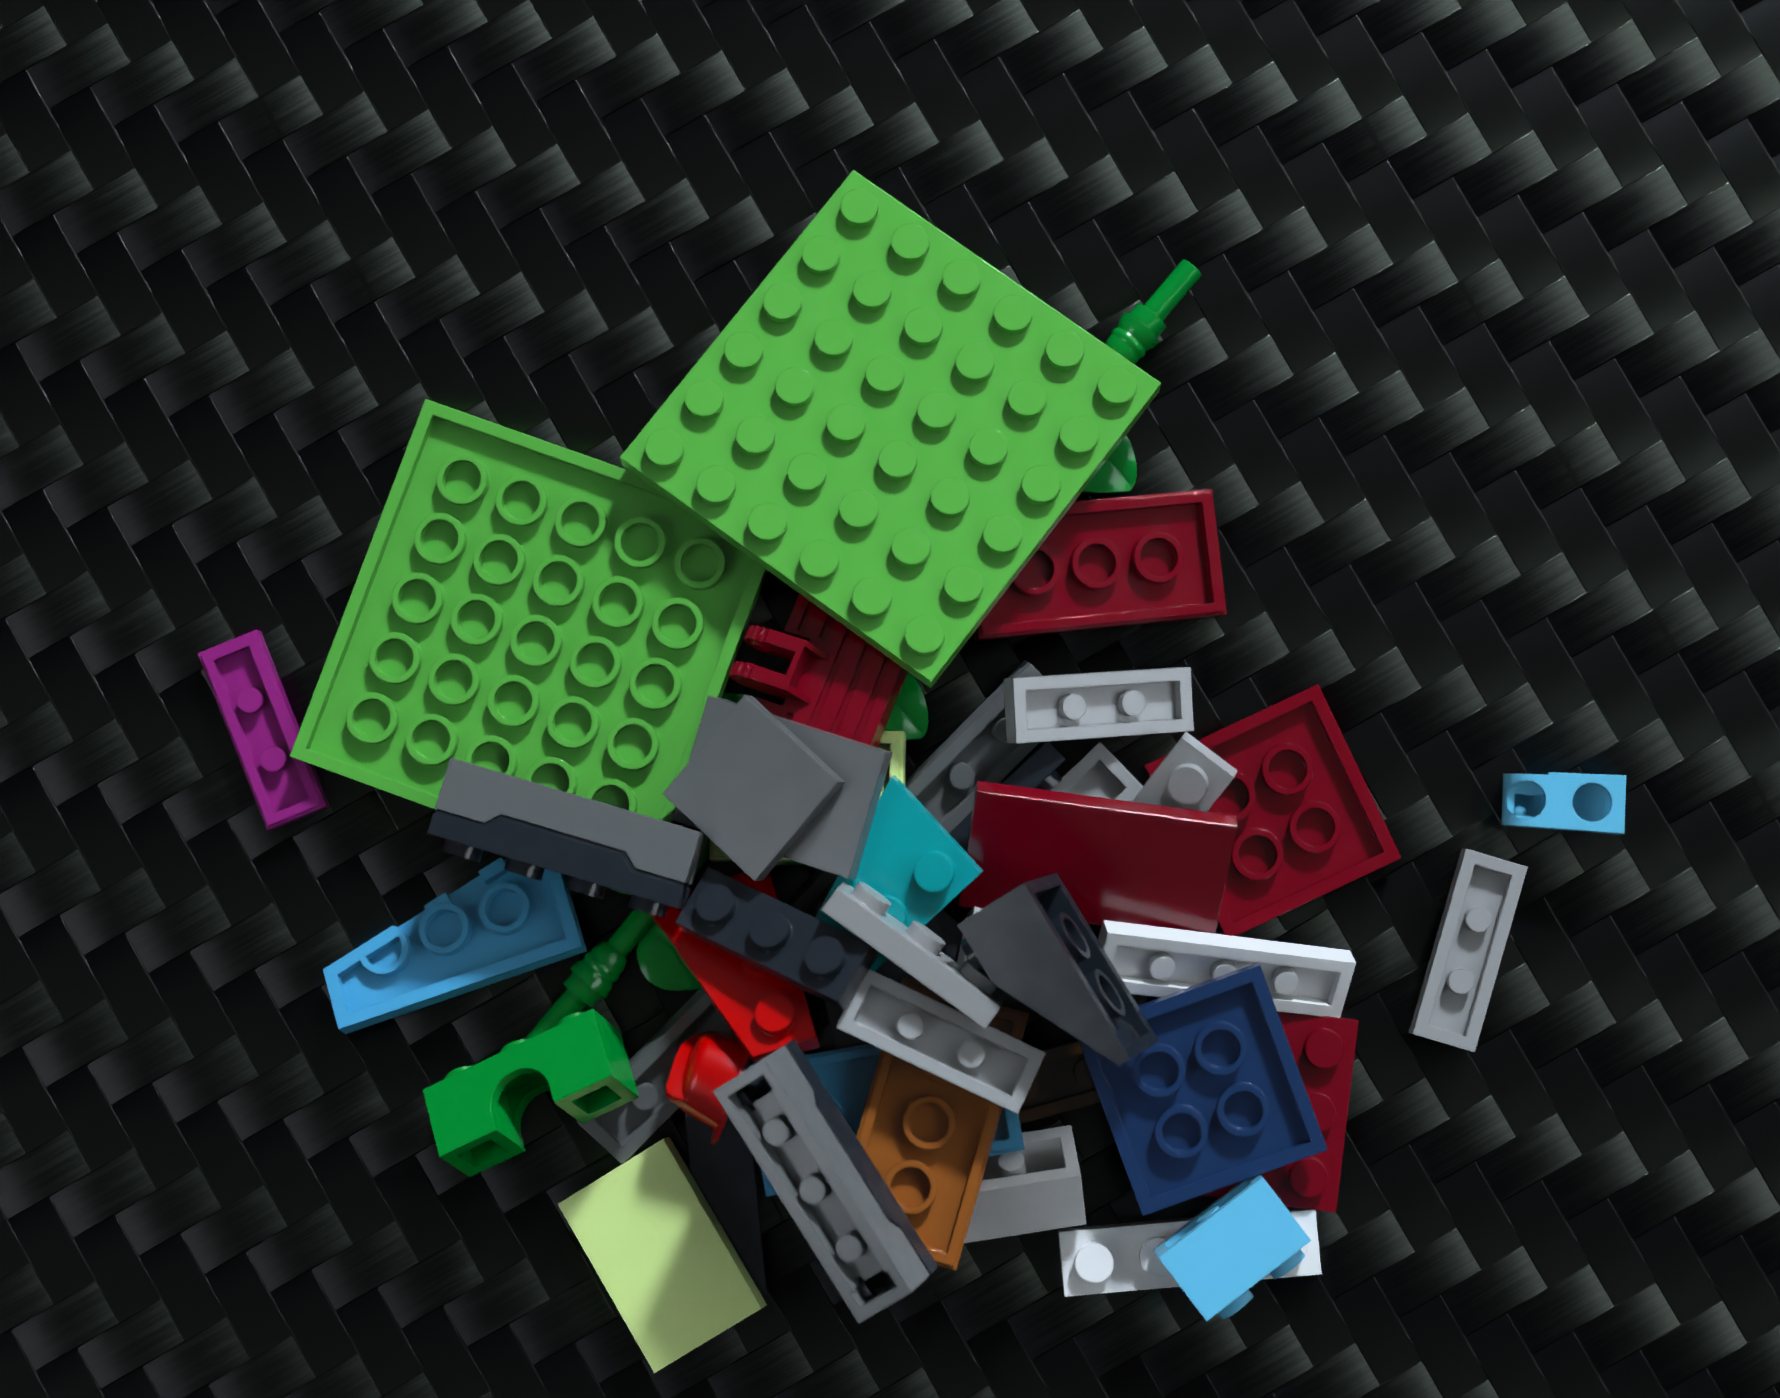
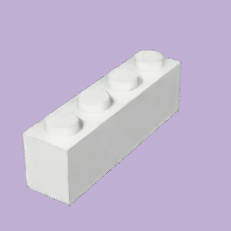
M1071 1125L1023 1132L1022 1137L1025 1150L988 1157L964 1243L1086 1224L1081 1173Z

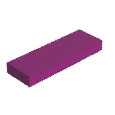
M254 630L198 653L266 829L274 830L330 807L315 766L290 757L300 728L262 632Z

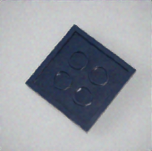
M1259 963L1139 1005L1138 1007L1160 1042L1120 1066L1078 1039L1142 1216L1328 1150Z

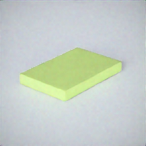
M670 1137L662 1139L558 1203L559 1208L654 1373L767 1305Z

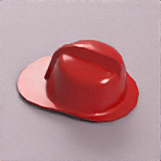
M706 1031L695 1034L680 1046L672 1063L665 1086V1094L683 1112L713 1129L711 1144L715 1145L725 1126L728 1114L713 1091L742 1073L744 1067L748 1066L751 1058L734 1034Z

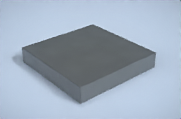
M744 695L669 785L663 795L754 881H763L843 786L845 781L753 696Z

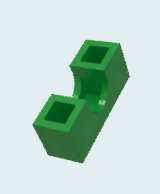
M593 1008L586 1012L572 1013L563 1017L555 1027L530 1039L513 1041L505 1045L500 1053L473 1066L456 1068L450 1071L444 1080L423 1089L439 1157L468 1177H471L526 1151L521 1134V1119L528 1104L535 1097L546 1091L551 1090L554 1103L582 1124L639 1098L621 1032Z

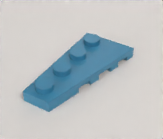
M500 857L478 871L480 876L448 895L445 892L424 905L425 910L404 924L399 927L392 925L324 968L323 973L338 1029L348 1034L587 952L570 890L566 889L567 880L565 874L545 869L542 881L504 870L507 859L503 860Z

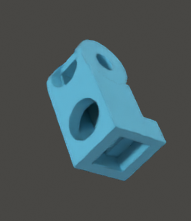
M1548 772V775L1503 774L1501 825L1614 835L1624 834L1626 775Z

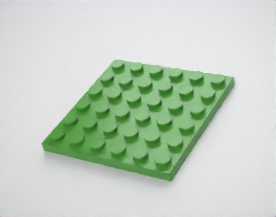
M853 170L624 451L620 459L622 466L914 677L932 688L1160 391L1161 382Z
M425 399L290 757L435 810L437 809L435 806L450 758H454L675 824L676 821H673L672 818L676 806L663 793L689 763L707 697L715 696L722 698L730 676L729 673L736 660L768 570L629 470Z

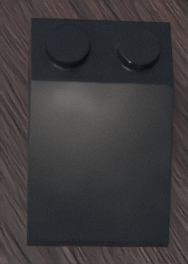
M1058 873L1019 885L957 924L965 937L961 941L962 949L974 969L981 973H987L993 984L1118 1066L1160 1042Z

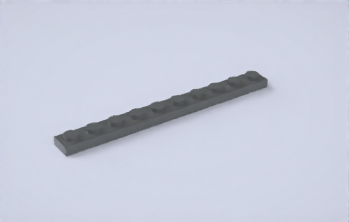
M1024 660L1008 678L1043 675L1031 663ZM1004 682L905 781L906 788L948 833L972 811L977 781L999 784L1040 743H1007ZM818 869L785 904L816 917L838 875ZM702 987L629 1060L639 1098L584 1124L576 1120L586 1132L621 1164L625 1163L679 1108L678 1105L666 1097L665 1086L674 1057L682 1043L695 1034L706 1031L733 1034Z

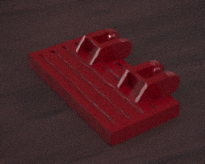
M800 593L784 629L785 633L766 629L758 625L749 626L744 637V641L747 644H750L760 652L770 653L792 662L787 674L784 675L752 663L736 661L733 663L729 673V677L732 680L750 689L784 699L783 705H779L757 697L755 698L773 715L878 747L908 671Z

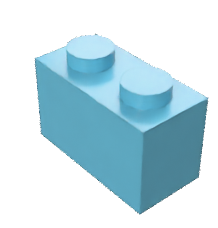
M1259 1174L1242 1180L1153 1250L1198 1311L1208 1321L1217 1313L1222 1319H1226L1242 1309L1253 1297L1249 1289L1269 1273L1274 1279H1278L1291 1271L1304 1259L1305 1254L1301 1248L1308 1244L1311 1239L1269 1184Z

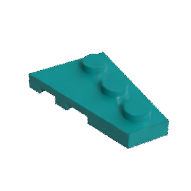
M893 775L878 801L856 878L848 879L838 875L815 918L861 939L822 911V908L844 881L853 888L859 882H863L882 894L892 904L887 912L907 927L913 921L926 925L980 875L983 870L906 786ZM877 951L878 955L870 967V970L874 972L888 960L879 951Z

